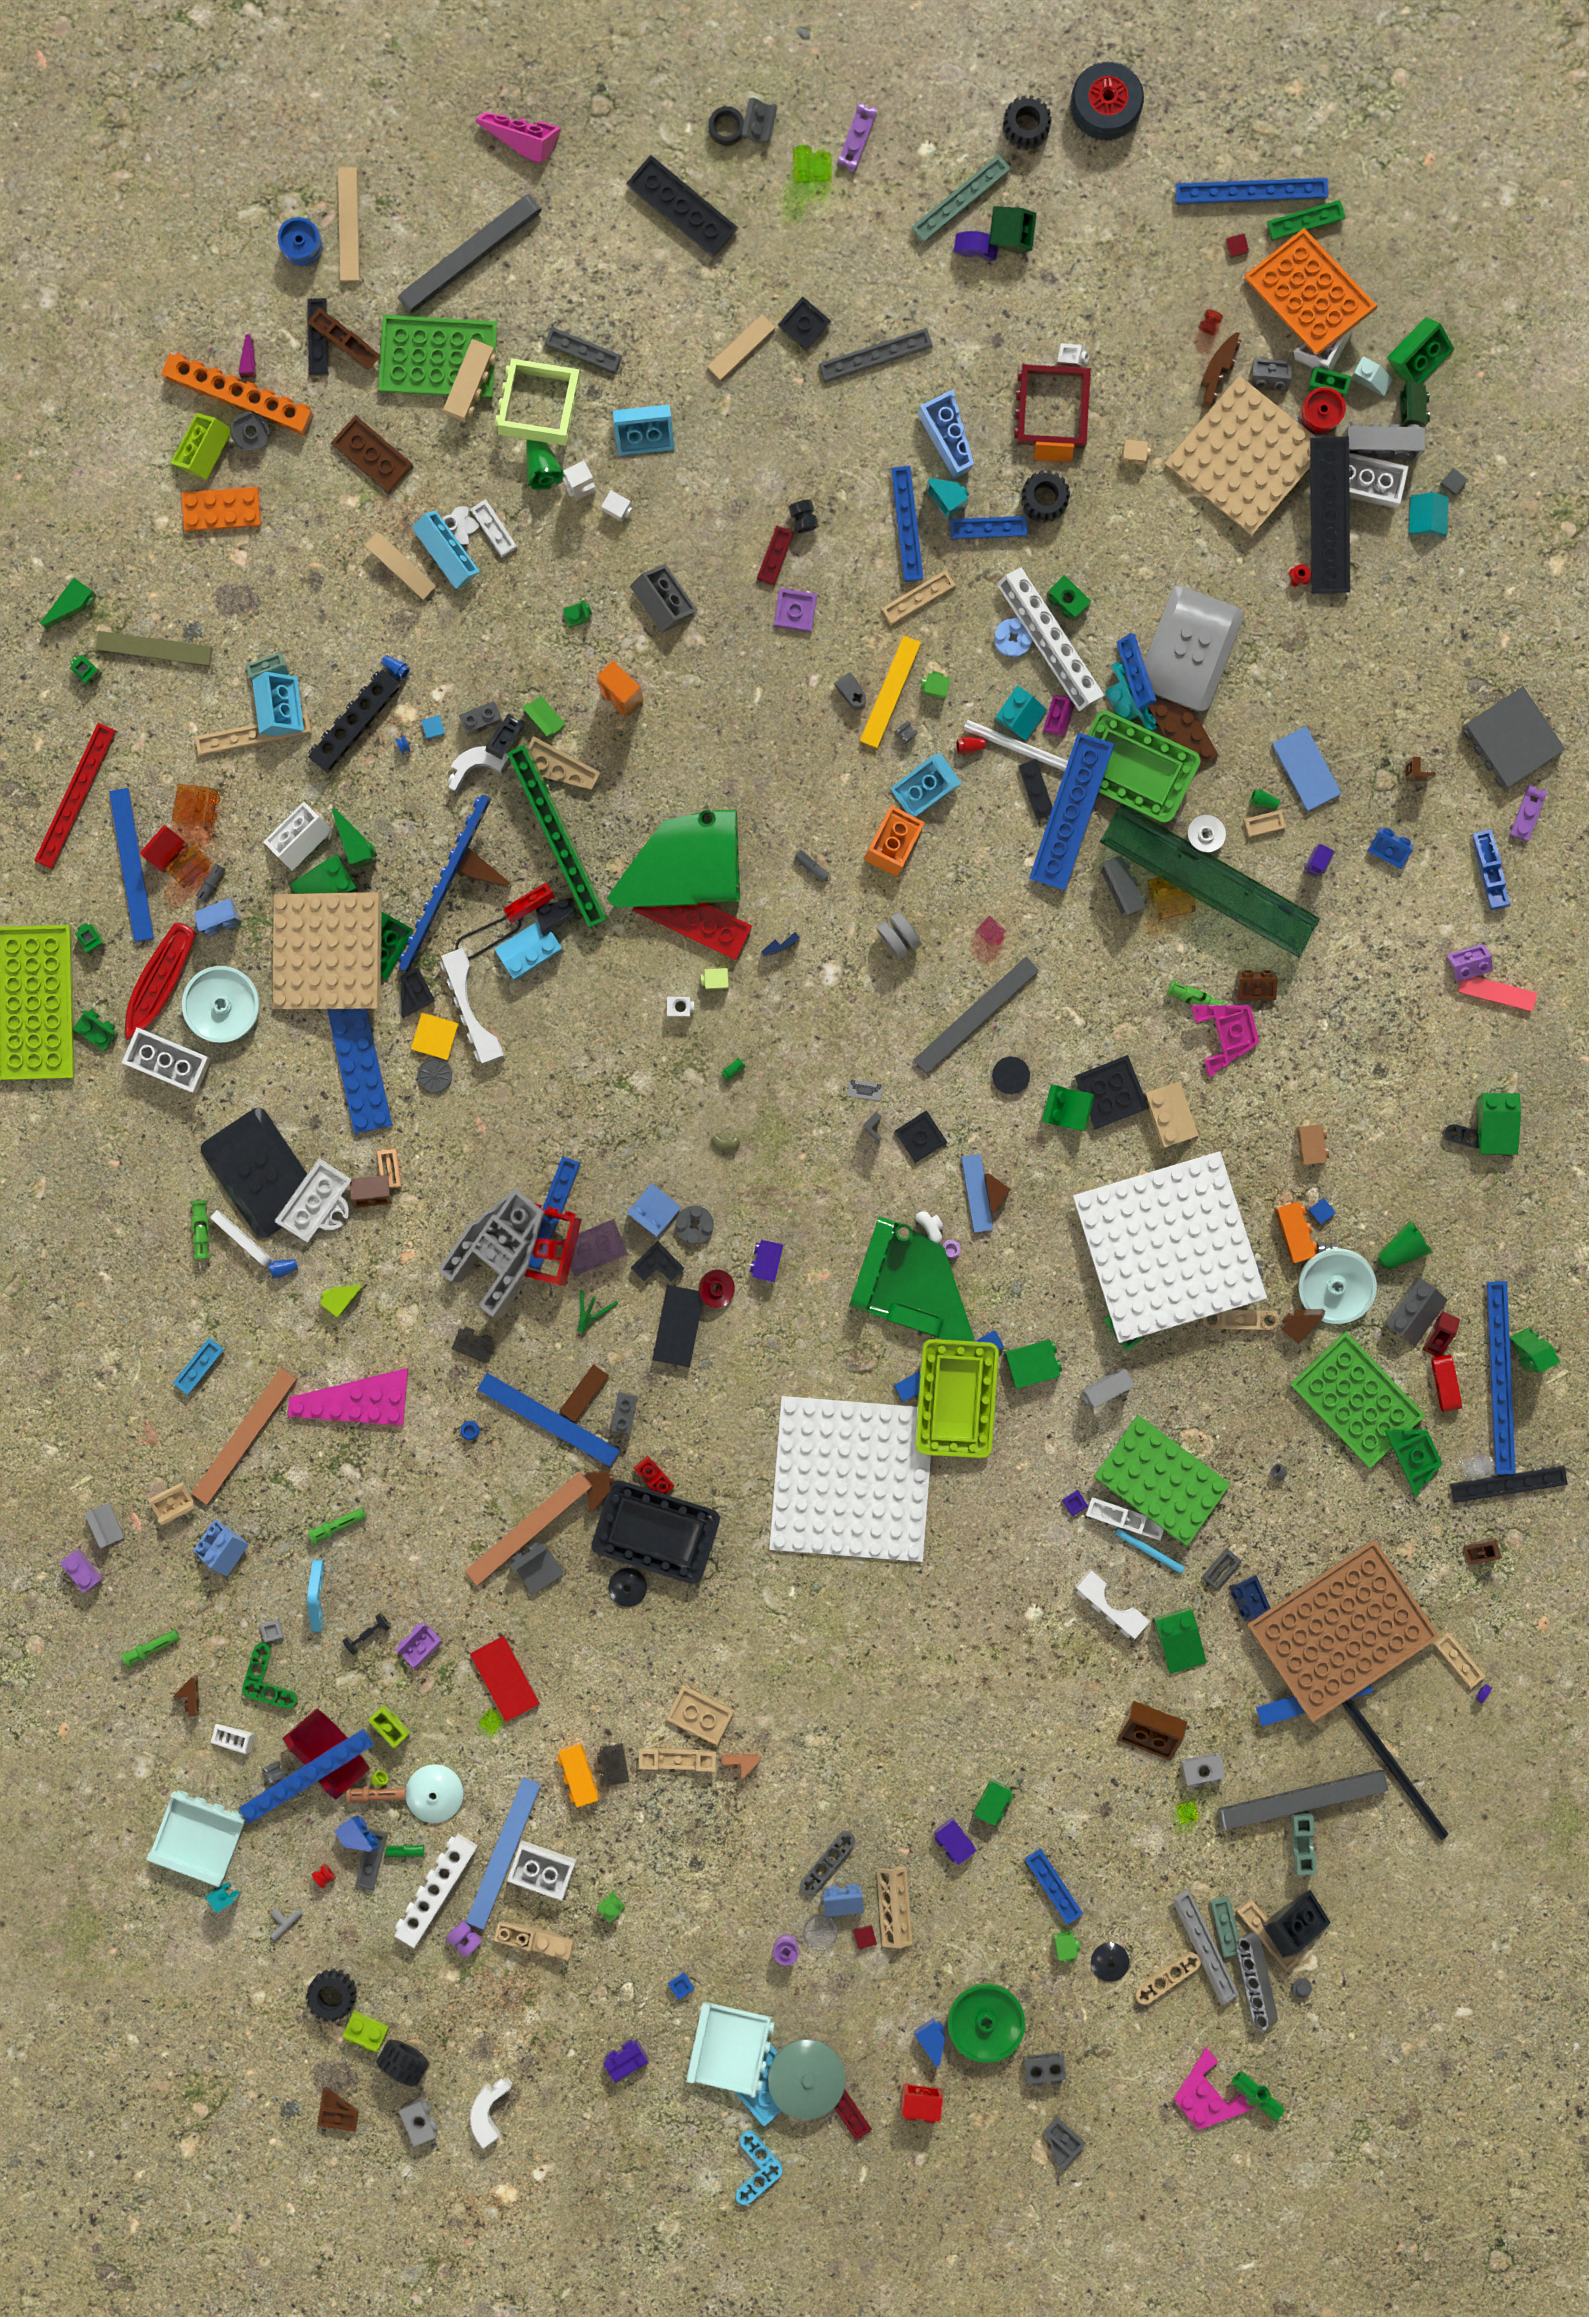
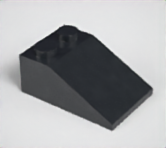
M1308 1890L1273 1914L1262 1926L1282 1958L1298 1955L1331 1922L1312 1891Z

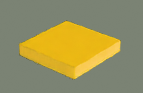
M421 1013L411 1049L448 1060L459 1023Z

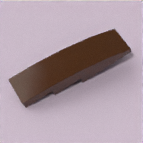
M320 307L307 322L323 337L368 371L381 356L354 332L349 331L336 319L334 320Z

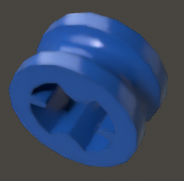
M405 735L401 739H395L402 755L405 751H411Z

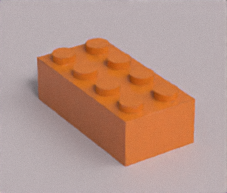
M613 660L596 676L601 696L608 702L611 700L614 708L621 715L625 713L629 716L644 701L641 687Z

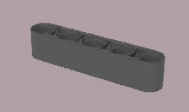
M1249 1932L1237 1940L1236 1947L1253 2023L1258 2030L1265 2031L1277 2023L1278 2014L1261 1939L1255 1932Z

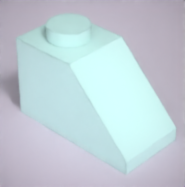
M1364 356L1351 377V380L1383 397L1393 381L1391 376L1379 364Z

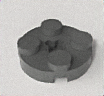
M244 412L239 414L230 425L232 440L243 451L258 450L267 442L270 431L269 425L261 415L253 412ZM247 426H248L250 429H251V428L254 429V432L252 433V435H253L252 437H251L250 435H247V434H246V431H247L246 427H247Z
M700 1206L684 1208L676 1220L678 1235L684 1241L692 1244L706 1241L711 1236L714 1228L712 1215L707 1209ZM691 1220H699L698 1230L689 1227L691 1226Z

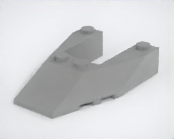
M517 1189L512 1190L498 1201L494 1207L481 1214V1217L467 1226L438 1271L451 1282H462L480 1257L500 1275L479 1306L492 1317H503L514 1302L525 1275L544 1211Z

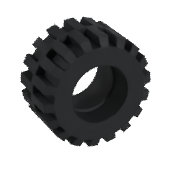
M1026 95L1021 96V100L1017 97L1013 103L1008 105L1003 119V133H1005L1006 140L1010 139L1012 146L1016 144L1018 149L1024 147V150H1029V147L1035 149L1037 144L1041 145L1047 139L1052 117L1050 116V109H1046L1047 104L1045 102L1041 104L1040 98L1035 100L1033 99L1034 96L1030 95L1029 98H1026ZM1029 115L1037 121L1038 126L1033 130H1023L1017 125L1016 120L1020 116Z
M1044 470L1039 471L1038 474L1035 472L1031 478L1026 480L1023 486L1021 506H1024L1023 510L1025 513L1028 512V517L1036 518L1035 521L1037 522L1039 520H1043V523H1047L1048 520L1052 522L1056 517L1059 518L1067 508L1070 497L1068 483L1065 484V479L1063 477L1060 478L1057 472L1055 474H1052L1051 470H1047V473H1044ZM1042 487L1050 488L1056 495L1055 503L1048 506L1039 504L1034 497L1035 491Z
M336 1969L324 1970L321 1974H317L310 1983L306 1994V2000H308L306 2005L307 2008H311L310 2013L312 2015L314 2013L317 2015L316 2018L318 2020L323 2018V2022H328V2020L336 2022L337 2019L341 2020L345 2015L347 2016L354 2006L357 1998V1987H354L355 1982L349 1979L350 1975L348 1973L346 1975L343 1974V1970H339V1972ZM334 1986L339 1989L342 1994L341 2003L337 2005L327 2004L321 1996L322 1988Z
M392 2039L386 2042L376 2060L377 2066L387 2076L401 2084L413 2087L418 2086L430 2065L426 2057L418 2050L404 2042Z

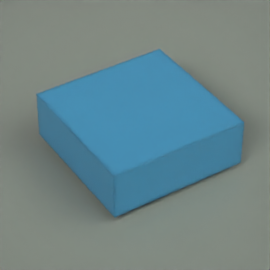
M440 715L421 720L426 739L445 735Z

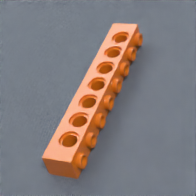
M169 353L161 372L164 379L244 412L256 413L264 417L266 421L303 436L306 435L314 416L309 406L299 403V405L294 404L290 398L285 396L279 398L268 389H264V391L257 389V386L251 382H246V384L240 382V379L234 375L229 374V376H225L219 369L214 367L208 369L197 360L193 362L186 360L187 357L180 353H176V355ZM184 368H190L188 374H181ZM207 375L206 381L199 382L200 376ZM218 383H225L222 389H216ZM236 390H243L240 396H234ZM254 397H260V401L258 403H251V400ZM271 404H278L277 409L274 411H270L269 407ZM289 411L296 412L294 417H286Z

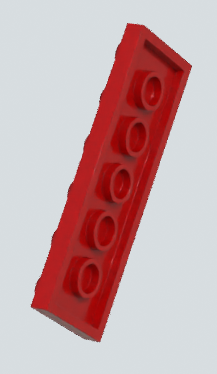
M706 903L686 906L633 907L632 910L735 961L752 928V925Z

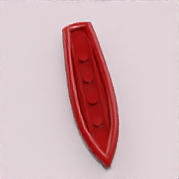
M175 922L142 971L128 1002L125 1018L126 1040L133 1037L136 1028L144 1030L159 1015L172 994L196 937V932L189 926Z

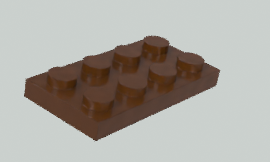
M1162 699L1148 707L1163 737L1198 753L1201 760L1199 767L1219 756L1194 710L1166 699Z

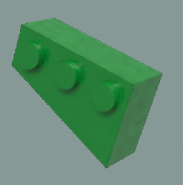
M1531 1327L1511 1336L1510 1340L1520 1357L1519 1363L1524 1370L1542 1373L1561 1363L1553 1346L1544 1338L1538 1339L1539 1334L1537 1332L1533 1333Z

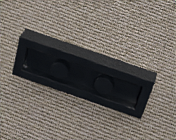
M1037 759L1018 765L1035 819L1039 820L1050 816L1053 806Z

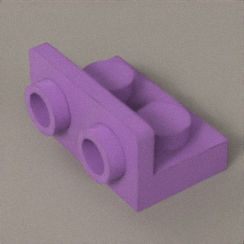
M1484 944L1447 955V960L1454 970L1457 982L1493 971L1492 956Z

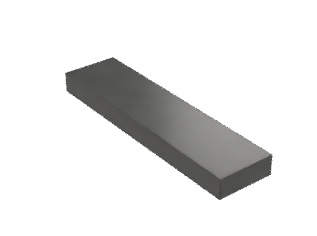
M552 326L544 343L546 347L612 374L616 373L622 359L620 354Z

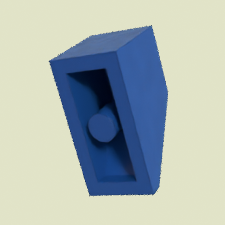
M932 2018L914 2030V2033L935 2066L938 2067L941 2063L945 2041L943 2032L946 2030L940 2021L936 2022Z

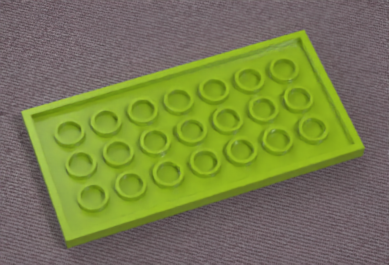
M71 925L0 927V1080L74 1078Z

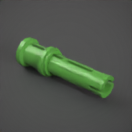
M360 1507L330 1523L324 1522L322 1526L314 1530L309 1529L308 1534L313 1544L317 1545L319 1541L327 1537L332 1538L334 1533L367 1517L363 1508Z
M174 1629L145 1645L138 1644L135 1649L127 1653H121L123 1661L128 1668H131L133 1664L141 1660H147L149 1655L180 1641V1636L177 1630Z

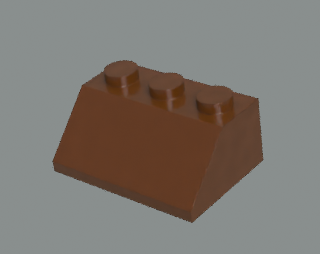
M1133 1701L1126 1713L1117 1740L1171 1761L1184 1740L1187 1721Z

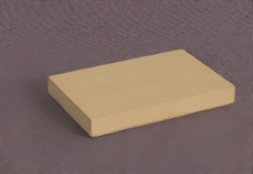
M683 1685L666 1720L717 1746L734 1710Z

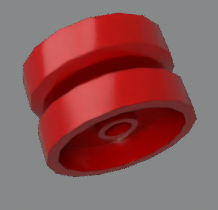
M1320 387L1313 390L1307 396L1300 409V420L1304 428L1317 435L1328 434L1335 430L1344 418L1346 411L1345 400L1333 388Z

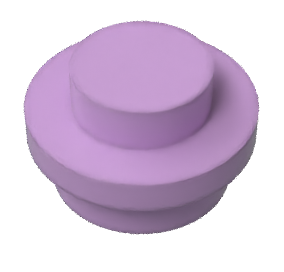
M948 1240L943 1243L942 1246L945 1248L948 1259H954L959 1256L961 1248L958 1242Z

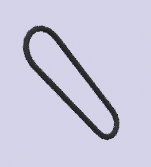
M507 916L461 936L456 942L455 949L458 950V944L462 939L507 919ZM518 919L519 924L514 931L510 932L509 934L505 935L504 937L500 938L499 940L495 941L494 943L490 944L489 946L485 947L484 949L480 950L474 955L469 957L467 956V958L472 959L478 956L479 954L488 950L492 946L496 945L497 943L516 933L521 928V919Z

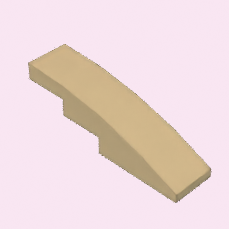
M376 532L364 545L422 600L436 587L431 580L380 533Z

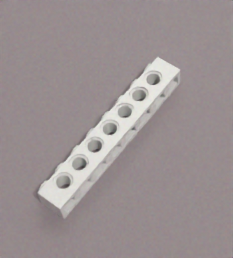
M1022 567L1005 575L997 583V586L1078 711L1080 712L1097 702L1104 696L1103 692Z

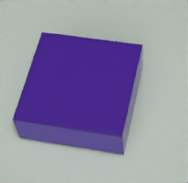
M1078 1490L1062 1499L1071 1516L1088 1507Z

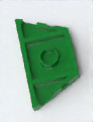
M1426 1429L1386 1430L1387 1438L1412 1493L1418 1496L1421 1493L1419 1490L1426 1482L1428 1483L1431 1480L1433 1473L1443 1464L1431 1436Z

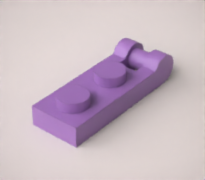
M1528 785L1509 835L1529 841L1547 791L1543 789L1540 791L1535 789V786ZM1531 796L1537 797L1536 803L1530 801Z

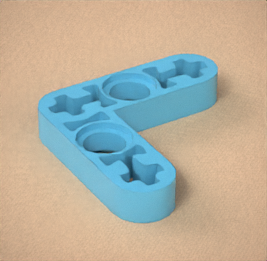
M313 1560L307 1595L311 1632H322L323 1628L320 1601L324 1573L323 1560Z
M752 2130L742 2132L740 2144L760 2169L738 2187L736 2200L742 2205L751 2203L782 2175L781 2162ZM745 2136L748 2138L753 2137L752 2143L756 2146L753 2151H751L753 2146L749 2142L744 2143ZM764 2150L767 2156L760 2160L756 2157V2152ZM771 2165L773 2167L778 2166L777 2173L773 2171L769 2174L770 2180H768L767 2176L764 2173H762L763 2171H765V2173L768 2174L770 2172ZM755 2178H763L765 2181L762 2187L755 2186ZM750 2184L753 2190L748 2193V2198H740L741 2191L747 2192L750 2189V2186H748Z

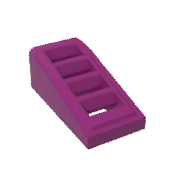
M245 334L238 370L241 378L256 377L257 375L254 340L250 334Z

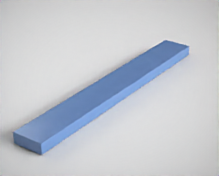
M525 1777L522 1778L466 1923L484 1930L540 1788V1783Z

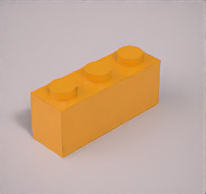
M582 1742L560 1749L557 1760L559 1766H563L565 1770L563 1778L565 1784H569L571 1792H569L571 1803H575L577 1808L598 1801L600 1796Z

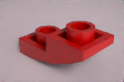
M648 1455L634 1467V1470L654 1491L667 1494L675 1487Z

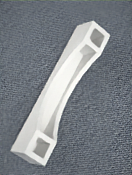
M460 948L442 955L443 961H440L443 972L447 971L449 979H447L450 990L454 989L456 997H453L457 1008L461 1007L463 1014L460 1017L463 1025H467L470 1032L467 1033L470 1043L475 1044L477 1050L474 1051L477 1061L486 1064L505 1057L499 1039L479 1024L470 1008L467 996V983L471 965L465 949Z

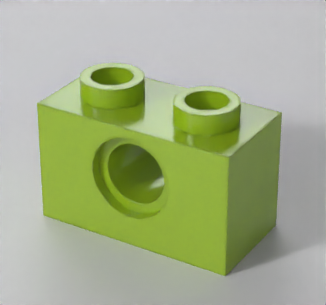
M385 1704L368 1719L393 1748L411 1732Z

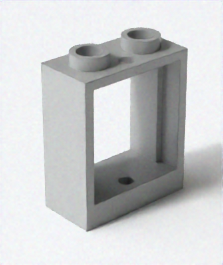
M1121 1367L1082 1389L1084 1394L1081 1397L1086 1405L1096 1408L1134 1387L1135 1384L1127 1370Z

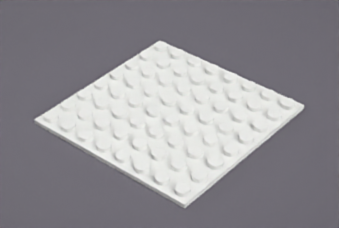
M1220 1151L1073 1195L1119 1343L1267 1299Z
M782 1396L769 1550L923 1562L931 1455L921 1454L916 1449L917 1407Z

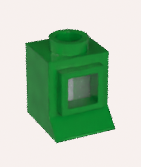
M83 655L74 657L70 662L72 666L69 669L89 687L92 684L89 680L96 673L99 675L102 673Z
M85 923L77 928L78 932L75 935L83 946L85 953L92 954L94 948L99 945H106L95 925Z

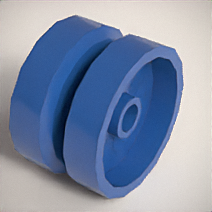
M302 217L291 218L285 221L279 228L277 236L278 245L290 263L300 267L309 266L321 256L323 250L322 238L315 224L310 220Z

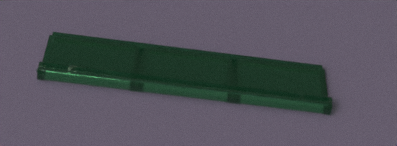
M1122 803L1116 808L1117 811L1102 836L1100 843L1294 956L1301 957L1313 930L1318 926L1319 917L1211 854L1195 849L1187 840Z

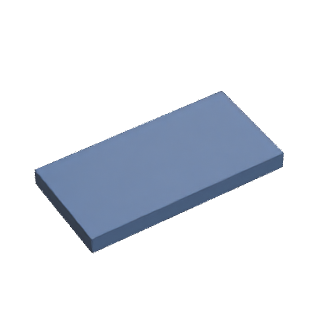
M1307 726L1271 744L1307 812L1342 794Z

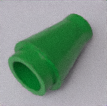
M1260 788L1259 790H1253L1250 803L1254 807L1277 810L1280 799L1275 798Z

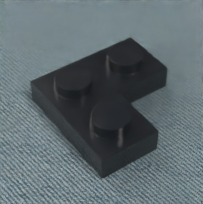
M659 1241L630 1267L643 1281L657 1268L670 1281L685 1269Z

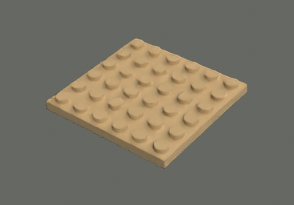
M1239 375L1165 462V466L1253 536L1309 471V438L1316 437Z
M382 893L274 894L272 1009H380Z

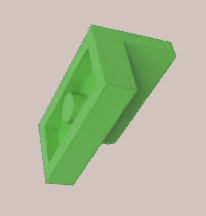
M539 696L531 704L527 703L522 707L524 712L548 739L565 726L563 720L542 696Z

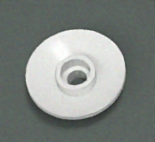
M1201 815L1195 818L1188 828V839L1191 845L1201 852L1216 851L1222 846L1226 838L1224 825L1219 819L1211 815ZM1202 833H1207L1208 838H1204Z

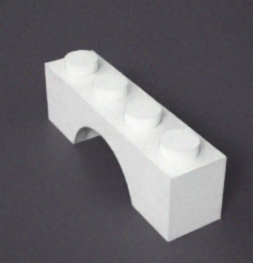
M1089 1569L1075 1587L1078 1589L1076 1593L1084 1600L1086 1598L1090 1599L1093 1602L1091 1606L1096 1611L1106 1613V1619L1112 1625L1117 1623L1122 1627L1120 1632L1127 1638L1132 1636L1136 1639L1150 1621L1134 1607L1121 1611L1111 1608L1104 1597L1106 1583Z

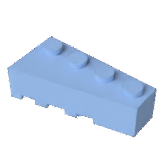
M951 390L921 405L917 415L953 479H956L969 472L974 462L965 437L959 408L955 401L954 390Z

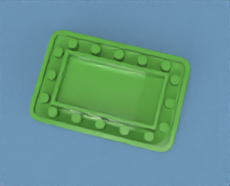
M1109 711L1099 712L1087 735L1115 744L1099 793L1160 822L1166 823L1171 821L1201 762L1200 756L1195 751Z

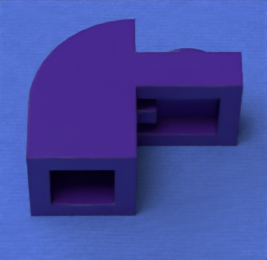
M964 231L956 233L953 252L966 258L979 256L989 261H995L998 248L989 245L990 234L978 231Z

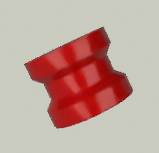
M323 1864L319 1871L312 1873L314 1881L322 1889L327 1886L329 1881L336 1879L333 1871L326 1864Z

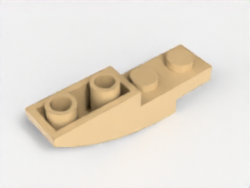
M502 1921L498 1922L494 1941L527 1951L534 1950L565 1960L571 1959L575 1940L559 1936V1934Z

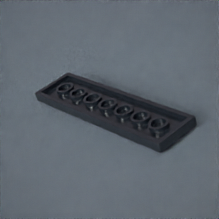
M1349 436L1309 438L1311 594L1350 592Z

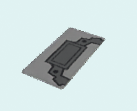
M850 1079L847 1096L880 1101L883 1085Z

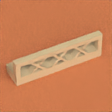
M907 1867L876 1869L882 1947L903 1948L912 1945ZM884 1874H889L888 1885L884 1881ZM886 1893H888L891 1898L890 1903H888L885 1899ZM888 1912H889V1913L891 1914V1916H892V1922H891V1923L887 1920V1913H888ZM889 1932L892 1933L894 1942H889Z

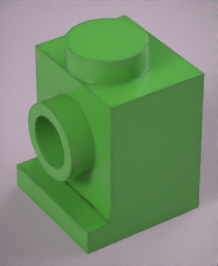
M614 1891L597 1905V1909L609 1923L625 1907Z

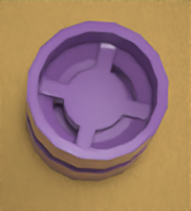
M463 1920L445 1939L452 1946H457V1951L465 1958L480 1944L482 1939L475 1932L471 1933V1927ZM467 1937L469 1940L464 1944L462 1940Z
M782 1935L775 1940L774 1957L779 1964L790 1965L798 1958V1942L791 1935Z

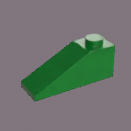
M73 578L40 624L48 629L84 611L94 603L96 594L76 578Z

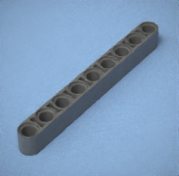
M526 194L399 294L398 300L410 314L416 312L541 213L542 208L531 194Z
M1376 1770L1217 1809L1221 1829H1231L1382 1793L1388 1790L1384 1770Z

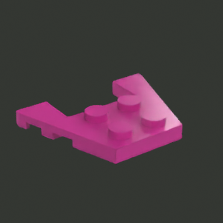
M1190 1005L1194 1022L1198 1023L1214 1018L1222 1053L1204 1059L1208 1076H1213L1220 1068L1226 1067L1230 1064V1061L1237 1056L1240 1057L1259 1043L1252 1010L1249 1005Z
M1207 2047L1203 2049L1198 2061L1196 2060L1193 2069L1173 2097L1198 2130L1255 2108L1248 2105L1243 2094L1238 2095L1227 2104L1203 2074L1218 2063V2060Z

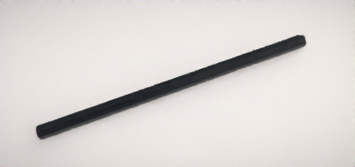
M1349 1699L1341 1703L1440 1840L1445 1839L1448 1836V1832L1354 1702Z

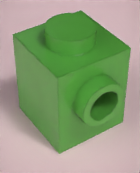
M936 671L928 673L927 678L923 677L921 689H924L923 695L945 700L951 678L944 677L943 673Z
M1073 1931L1053 1934L1059 1961L1067 1963L1074 1961V1958H1078L1077 1952L1080 1951L1079 1940H1075Z

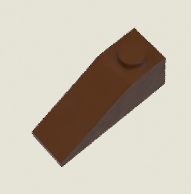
M468 848L456 872L461 877L465 875L471 879L508 888L512 886L508 880Z

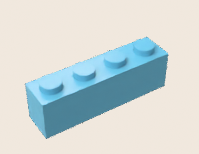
M436 510L425 513L412 526L417 537L425 545L427 551L435 559L439 568L445 573L455 589L468 585L480 573Z

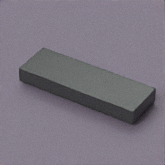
M370 1828L369 1832L376 1836L380 1848L374 1851H363L355 1886L374 1891L388 1833Z

